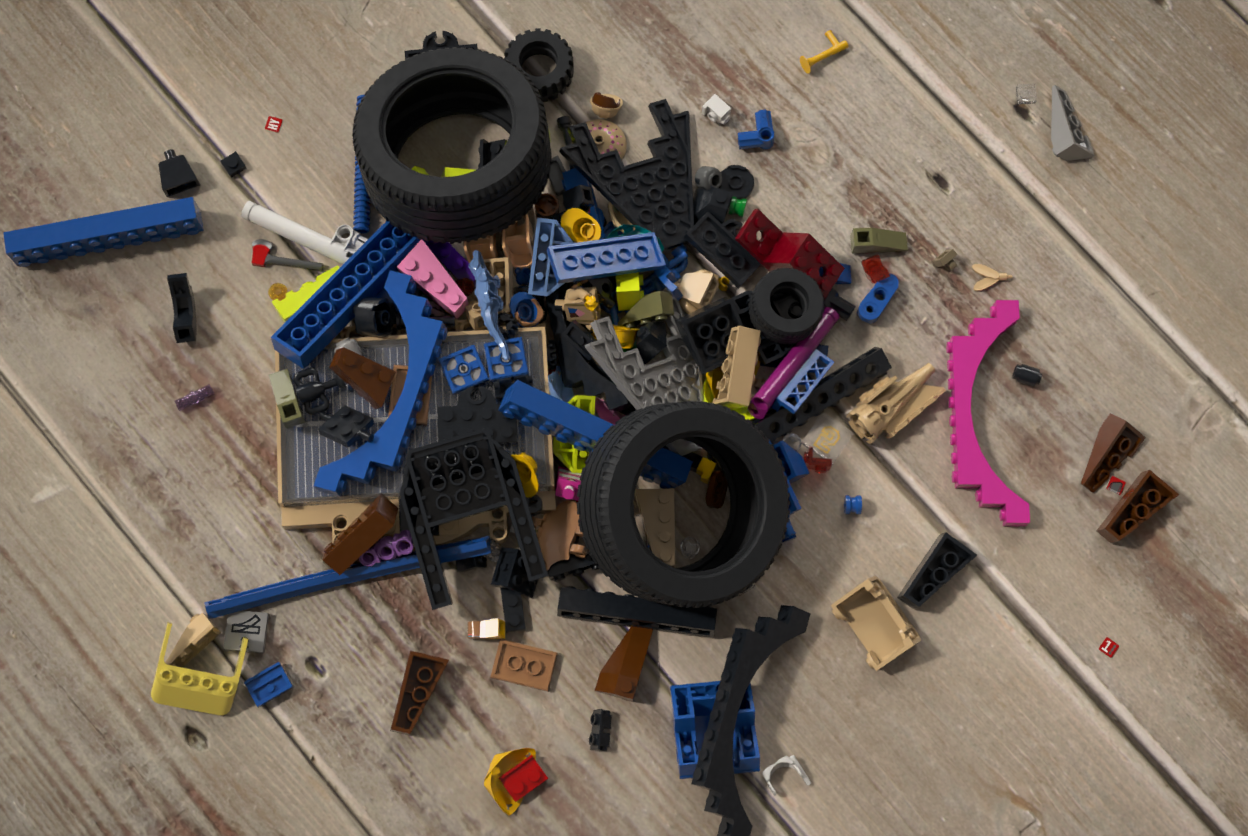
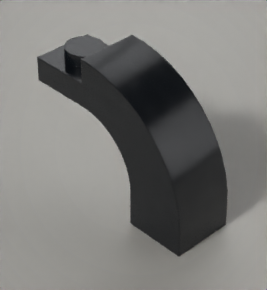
M187 273L168 275L167 281L174 310L173 331L176 343L196 341V309Z

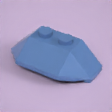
M537 218L528 294L549 296L564 284H557L546 251L548 246L573 243L557 220Z

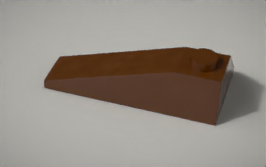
M1110 413L1099 429L1081 485L1094 493L1109 479L1110 473L1115 468L1119 469L1122 466L1121 462L1127 457L1131 458L1136 453L1146 437L1126 420Z

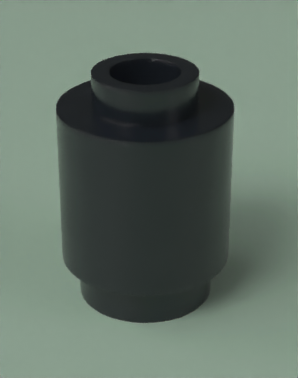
M1017 364L1012 375V379H1016V382L1034 387L1036 384L1039 385L1042 378L1040 369L1025 364Z

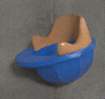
M518 292L510 300V312L513 318L517 319L518 326L521 328L535 327L543 318L544 311L541 305L527 292Z

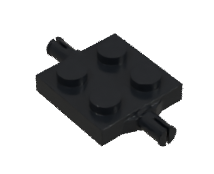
M344 405L334 415H329L326 412L320 414V419L326 422L318 428L319 434L347 448L360 439H364L369 443L374 439V435L367 433L375 424L373 418Z

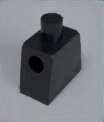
M173 149L164 152L166 160L159 162L158 165L162 190L166 197L200 186L184 155L176 156Z

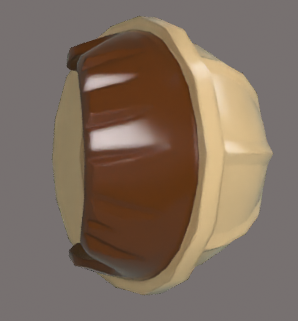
M596 92L591 98L590 103L593 112L597 116L607 119L614 117L618 113V110L623 105V100L616 95Z

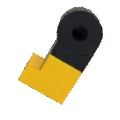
M693 452L682 456L693 461L690 471L701 475V481L708 484L711 474L716 468V463Z

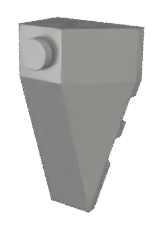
M1056 85L1052 86L1051 141L1054 155L1065 161L1092 158L1095 155L1087 135L1083 136L1080 130L1082 124L1072 114L1074 108L1066 91Z

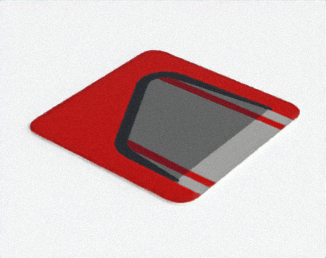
M1112 476L1107 489L1121 495L1126 482Z

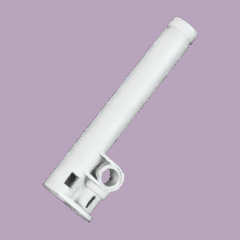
M251 201L245 204L241 213L242 218L250 220L340 264H344L368 240L361 236L359 232L354 231L349 225L339 226L331 239ZM343 234H350L348 238H342Z

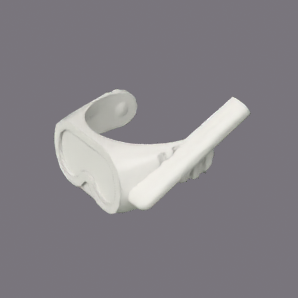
M794 755L782 757L762 772L774 796L777 793L771 785V776L781 767L793 768L806 785L811 784V781Z

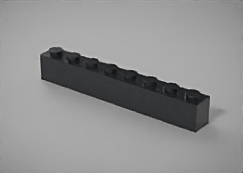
M567 586L560 589L557 616L713 638L717 608L709 605L697 608L679 607L648 601L631 594L616 595L609 591L601 593L593 589L579 590L575 587Z

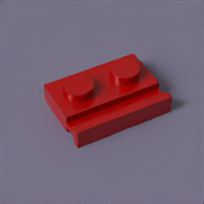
M531 754L499 777V780L516 803L548 780V777Z

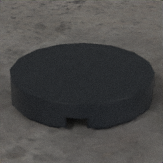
M730 165L721 171L722 183L719 189L732 192V196L737 197L739 200L746 199L752 193L754 177L746 167Z

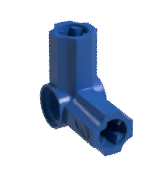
M765 109L755 113L757 131L738 133L739 150L758 147L767 150L774 145L771 111ZM765 136L769 137V139L764 140L762 138Z

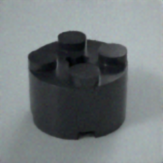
M363 298L353 307L356 332L364 336H389L393 332L391 328L393 324H396L397 319L395 305L390 303L387 298Z

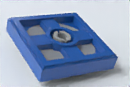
M522 337L505 340L509 352L508 360L502 358V353L496 342L484 343L490 382L508 377L514 378V376L529 375Z
M475 345L438 359L453 395L463 392L468 387H475L489 381Z

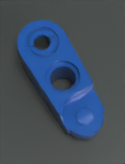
M883 275L862 300L857 310V315L862 321L872 324L878 320L899 287V280L895 275ZM875 295H881L884 300H877ZM871 308L873 312L869 313L866 309Z

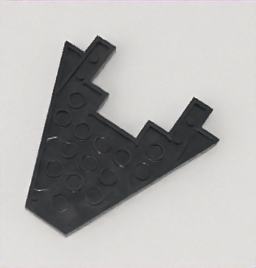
M666 99L650 103L648 108L661 137L647 142L653 158L624 166L617 150L600 154L586 122L569 126L567 131L573 144L561 147L559 152L632 225L655 232L656 237L663 244L664 250L689 243L684 238L686 233L694 226L689 111L673 115Z

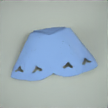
M557 366L556 371L548 376L549 392L551 396L567 403L574 397L573 389L564 387L562 373L560 376L557 371L561 372V368Z

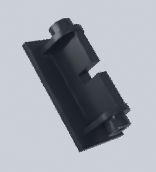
M532 375L514 376L515 382L519 380L534 387ZM510 377L497 379L496 382H493L496 399H503L506 390L513 384Z
M593 710L590 719L592 725V732L589 736L590 750L607 751V747H609L610 733L604 732V729H611L612 715H610L609 710Z

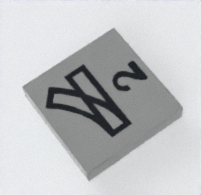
M238 611L228 614L223 649L240 651L244 637L248 639L246 652L264 653L269 614L251 611Z

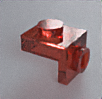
M809 446L807 452H804L803 459L807 463L808 469L815 470L817 473H826V471L831 469L832 459L813 458V447Z

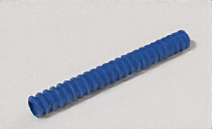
M365 95L357 96L356 110H358V105ZM355 156V210L353 211V220L355 221L353 222V230L364 234L370 231V198Z

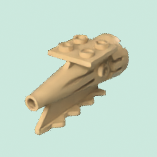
M927 363L899 382L895 381L898 379L896 375L891 378L887 376L884 379H880L873 385L870 391H866L859 397L860 401L856 404L857 407L846 415L847 418L850 417L851 419L848 422L850 427L861 439L864 437L869 439L866 441L869 444H872L883 431L886 432L887 435L885 436L887 439L895 436L899 430L909 424L913 418L923 412L927 406L932 404L946 391L944 387L923 385L935 372V368L930 363Z

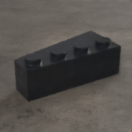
M947 532L940 534L897 598L912 609L920 607L957 572L962 570L966 564L973 560L977 554Z

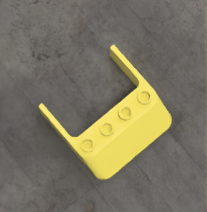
M167 622L151 689L152 700L158 704L215 715L227 714L231 710L236 694L248 639L244 637L242 639L235 673L232 677L172 666L164 662L172 623Z

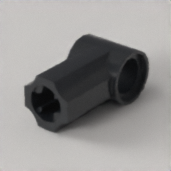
M833 288L827 297L824 298V306L834 309L839 314V317L846 321L856 307L840 297Z

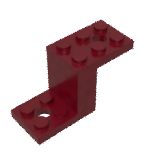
M759 209L753 210L735 237V240L769 272L779 268H794L803 273L805 272L806 275L813 278L817 285L820 286L824 298L827 297L845 269L809 233L782 232ZM758 231L761 232V239L759 241L756 236ZM820 267L823 268L822 276L819 275Z

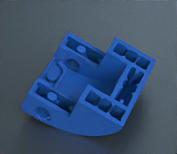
M720 681L670 686L680 779L693 778ZM751 683L747 687L741 702L733 735L734 774L760 771V753L755 729V707Z

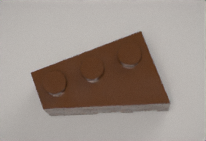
M345 347L336 350L329 367L346 384L355 389L360 397H363L370 403L373 409L382 408L396 371Z

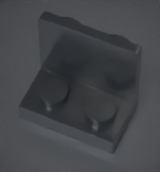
M501 547L491 585L508 588L528 598H533L538 579L529 582L520 549Z

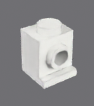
M714 94L702 106L701 114L704 116L707 114L712 122L724 125L731 117V108Z

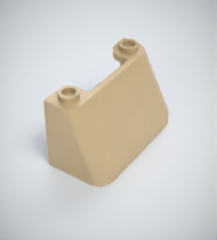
M877 576L868 578L831 605L834 616L837 619L846 620L868 651L866 661L876 671L921 641L918 632Z

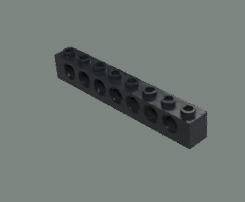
M873 347L821 379L803 402V404H808L805 412L802 411V404L795 414L791 412L792 418L787 422L786 416L790 411L782 406L778 412L772 409L766 413L763 419H755L752 423L773 444L781 435L786 436L796 426L806 424L809 418L821 415L827 407L839 404L840 399L854 395L856 393L855 390L870 385L872 383L871 380L876 377L881 378L885 376L892 367L883 349ZM868 364L871 365V370L869 373L866 372V367ZM852 374H855V380L851 383L850 377ZM839 383L840 388L835 392L834 387ZM823 393L824 398L819 402L818 396ZM791 397L787 400L794 407L796 406L797 402L795 397ZM775 422V430L770 431V425Z

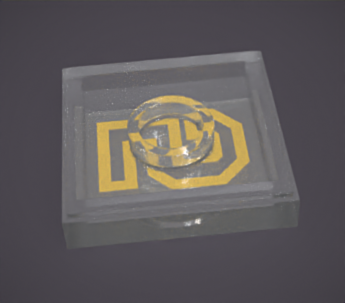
M823 412L801 444L833 465L855 433Z

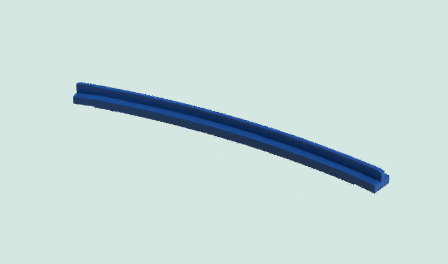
M490 535L472 540L468 539L437 545L441 563L486 555L492 552ZM413 550L407 555L402 554L399 557L397 555L392 560L385 561L382 559L381 563H375L373 566H364L361 562L352 564L341 575L333 569L224 596V598L207 601L204 604L208 618L213 619L331 587L420 568L416 551Z

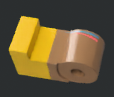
M491 619L468 622V639H505V621Z

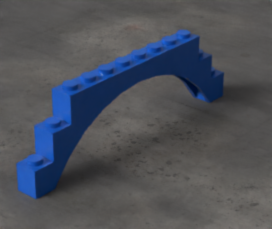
M390 270L384 289L398 307L407 332L409 361L403 391L394 410L383 426L374 434V439L371 443L367 441L346 457L319 468L313 486L320 492L341 497L342 492L346 490L347 479L369 484L370 480L375 476V466L397 472L398 468L403 464V453L410 444L409 436L411 430L415 429L416 416L421 411L423 405V395L428 391V381L430 376L434 374L436 358H439L441 354L440 346L442 340H445L447 336V328L443 321L427 318L431 315L432 306L428 299L412 295L416 291V282L411 275Z

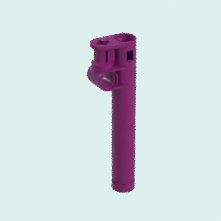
M825 307L823 318L813 333L793 346L760 390L754 395L748 406V411L753 417L757 419L765 417L779 394L837 323L839 314L834 309Z

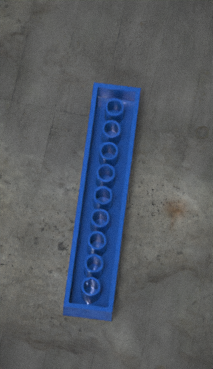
M189 197L3 232L6 254L17 266L27 267L31 263H47L53 259L64 260L68 256H84L90 252L101 253L106 249H122L127 245L138 246L143 244V242H159L164 238L175 239L185 234L196 235L204 231L201 210L194 198Z
M386 221L271 336L274 350L304 369L355 317L353 313L354 305L358 304L363 298H374L384 288L390 270L399 272L397 266L421 239H418L417 236L412 237L404 233L403 230H398L390 222Z
M519 380L506 390L498 410L508 418L518 419L525 426H533L542 434L555 436L558 441L568 442L574 445L575 449L585 450L589 453L593 452V447L599 438H603V434L614 425ZM661 448L650 458L640 476L647 482L659 484L662 489L676 488L686 482L693 461L665 448Z

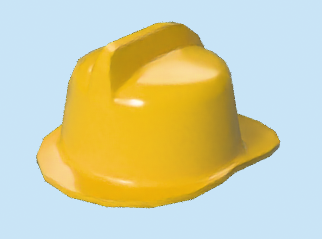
M571 208L562 215L561 227L576 243L600 239V224L585 211L579 208Z
M612 324L621 347L632 348L636 340L637 330L639 329Z
M526 452L519 455H510L516 462L525 496L532 497L536 495L539 489L536 476V461L527 455Z

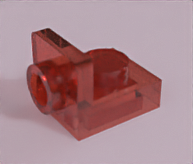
M878 254L861 261L866 278L872 284L890 277L888 270L882 265Z

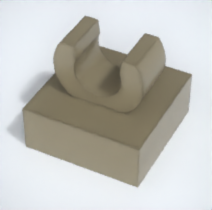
M954 249L945 250L932 262L936 267L943 266L947 271L953 270L957 266L953 260L957 253Z

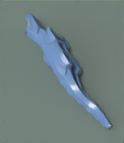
M475 250L473 252V259L468 267L475 276V295L479 302L478 306L481 309L484 325L498 344L502 358L508 360V347L497 323L498 312L503 310V301L498 296L500 279L498 276H491L486 268L481 252Z

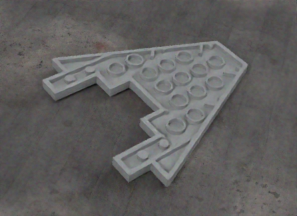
M673 296L674 315L668 316L666 320L672 337L667 338V346L663 349L666 359L644 366L638 348L623 352L609 316L590 323L597 341L585 345V348L636 410L662 403L704 402L701 371L685 345L675 323V320L687 315V313H683L679 302ZM679 439L666 445L670 451L680 456L702 448L684 439Z

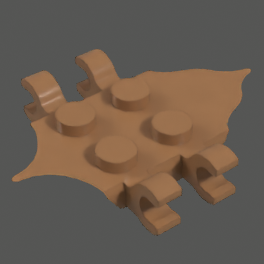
M567 499L561 502L556 507V510L545 514L543 519L531 516L535 530H538L536 534L546 562L547 571L555 562L568 560L570 554L586 558L588 551L584 549L585 546L574 544L576 536L581 538L583 536V533L580 532L577 504L574 500Z

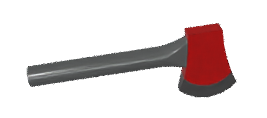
M259 239L252 242L253 266L265 267L266 264H280L323 270V263L270 255L274 246L267 240Z

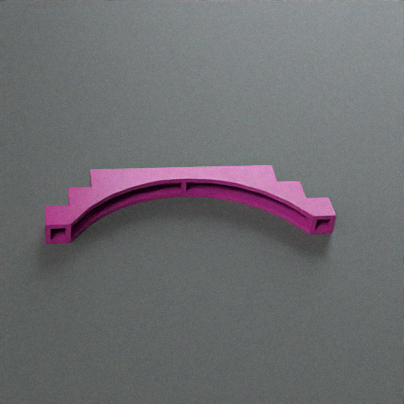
M996 300L990 307V317L993 318H974L971 324L968 325V335L971 336H952L946 344V352L950 355V360L947 361V371L950 372L948 390H951L948 405L949 408H952L949 425L953 428V434L950 435V445H953L951 464H954L951 478L952 483H955V489H978L975 493L976 502H979V507L1002 508L999 512L1000 521H1003V527H1026L1030 523L1029 503L1010 490L991 469L978 444L971 414L972 386L977 368L985 352L999 336L1015 325L1020 318L1019 300Z

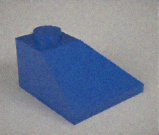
M780 441L773 445L778 453V459L782 461V466L785 469L784 472L790 484L810 474L803 457L786 442Z

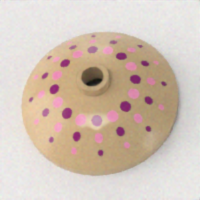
M594 119L587 121L586 124L600 154L617 150L621 160H623L627 143L622 130L608 120ZM600 138L602 141L597 142L596 139Z

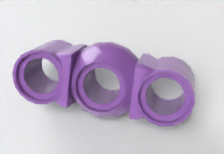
M403 530L399 534L395 533L393 537H381L359 557L360 562L364 566H373L375 563H381L382 559L385 561L392 560L397 555L399 557L402 554L407 555L411 553L414 544L410 530Z

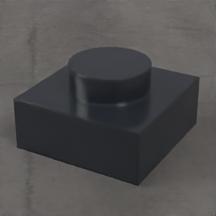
M236 151L220 160L231 178L247 169Z

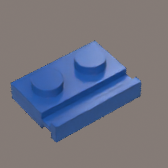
M280 662L244 681L258 708L293 688Z

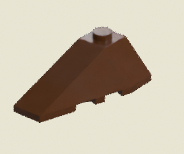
M631 626L600 671L595 687L596 692L633 702L653 629Z

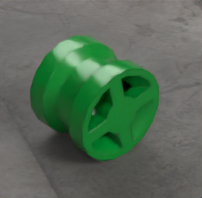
M732 196L728 214H738L739 217L743 218L747 199L739 200L737 197Z

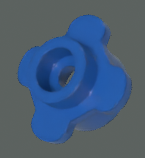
M517 267L515 269L517 284L529 286L531 270Z

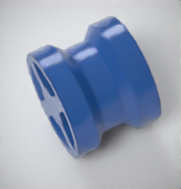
M845 495V515L850 513L861 515V495L856 497Z

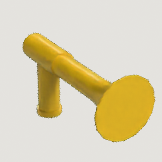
M832 30L827 31L825 36L833 46L811 58L801 56V67L809 74L811 67L817 62L849 47L847 41L844 40L839 43Z

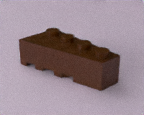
M1151 470L1144 471L1139 474L1096 531L1108 542H1118L1179 494Z
M381 493L346 530H343L338 535L334 543L331 542L325 547V554L322 560L341 575L394 526L399 508Z
M410 651L390 731L410 736L449 661L448 659Z

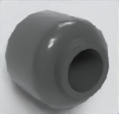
M702 166L696 172L695 183L700 189L709 190L711 187L719 188L722 183V174L715 167Z

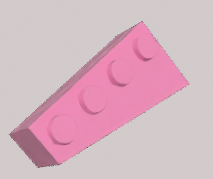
M420 240L397 266L399 273L411 275L416 282V287L458 319L465 311V306H468V299L425 242Z

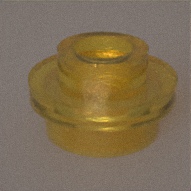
M281 283L273 284L268 291L269 297L272 300L278 299L279 301L286 298L285 294L288 293L286 286ZM277 289L281 290L280 294H275V291Z

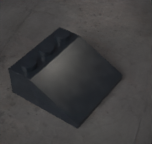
M723 297L675 320L679 333L702 374L722 366L724 360L728 358L726 348L731 328L743 326L733 299L729 297Z

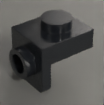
M487 555L455 560L457 572L487 568Z

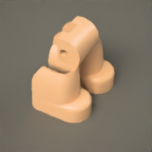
M528 213L524 215L525 224L517 226L518 221H516L514 225H509V228L502 230V248L505 257H509L515 268H528L532 265L534 249L533 229ZM496 233L484 239L479 238L477 241H464V251L469 263L473 259V252L475 250L481 252L483 259L498 258Z

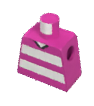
M558 466L555 495L578 501L577 493L578 485L581 483V480H579L581 473H572L568 468Z

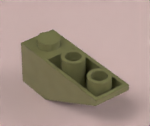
M853 228L850 235L852 254L908 251L905 232L878 228Z
M657 291L644 295L617 324L634 329L637 328L638 324L647 325L653 320H667L668 316L674 315L672 293Z
M288 368L269 374L277 407L286 429L305 423Z

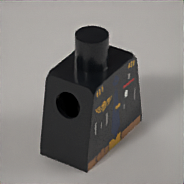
M608 277L574 281L570 286V289L576 287H596L599 303H603L608 309H611L617 302L611 296L615 286Z

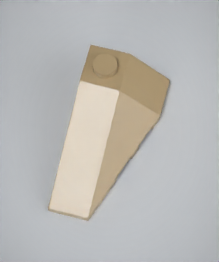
M203 612L196 614L191 618L190 624L184 630L165 663L184 667L222 632Z

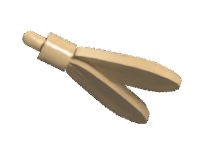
M982 264L972 265V269L977 274L986 277L974 285V291H983L998 281L1012 278V275L998 273Z

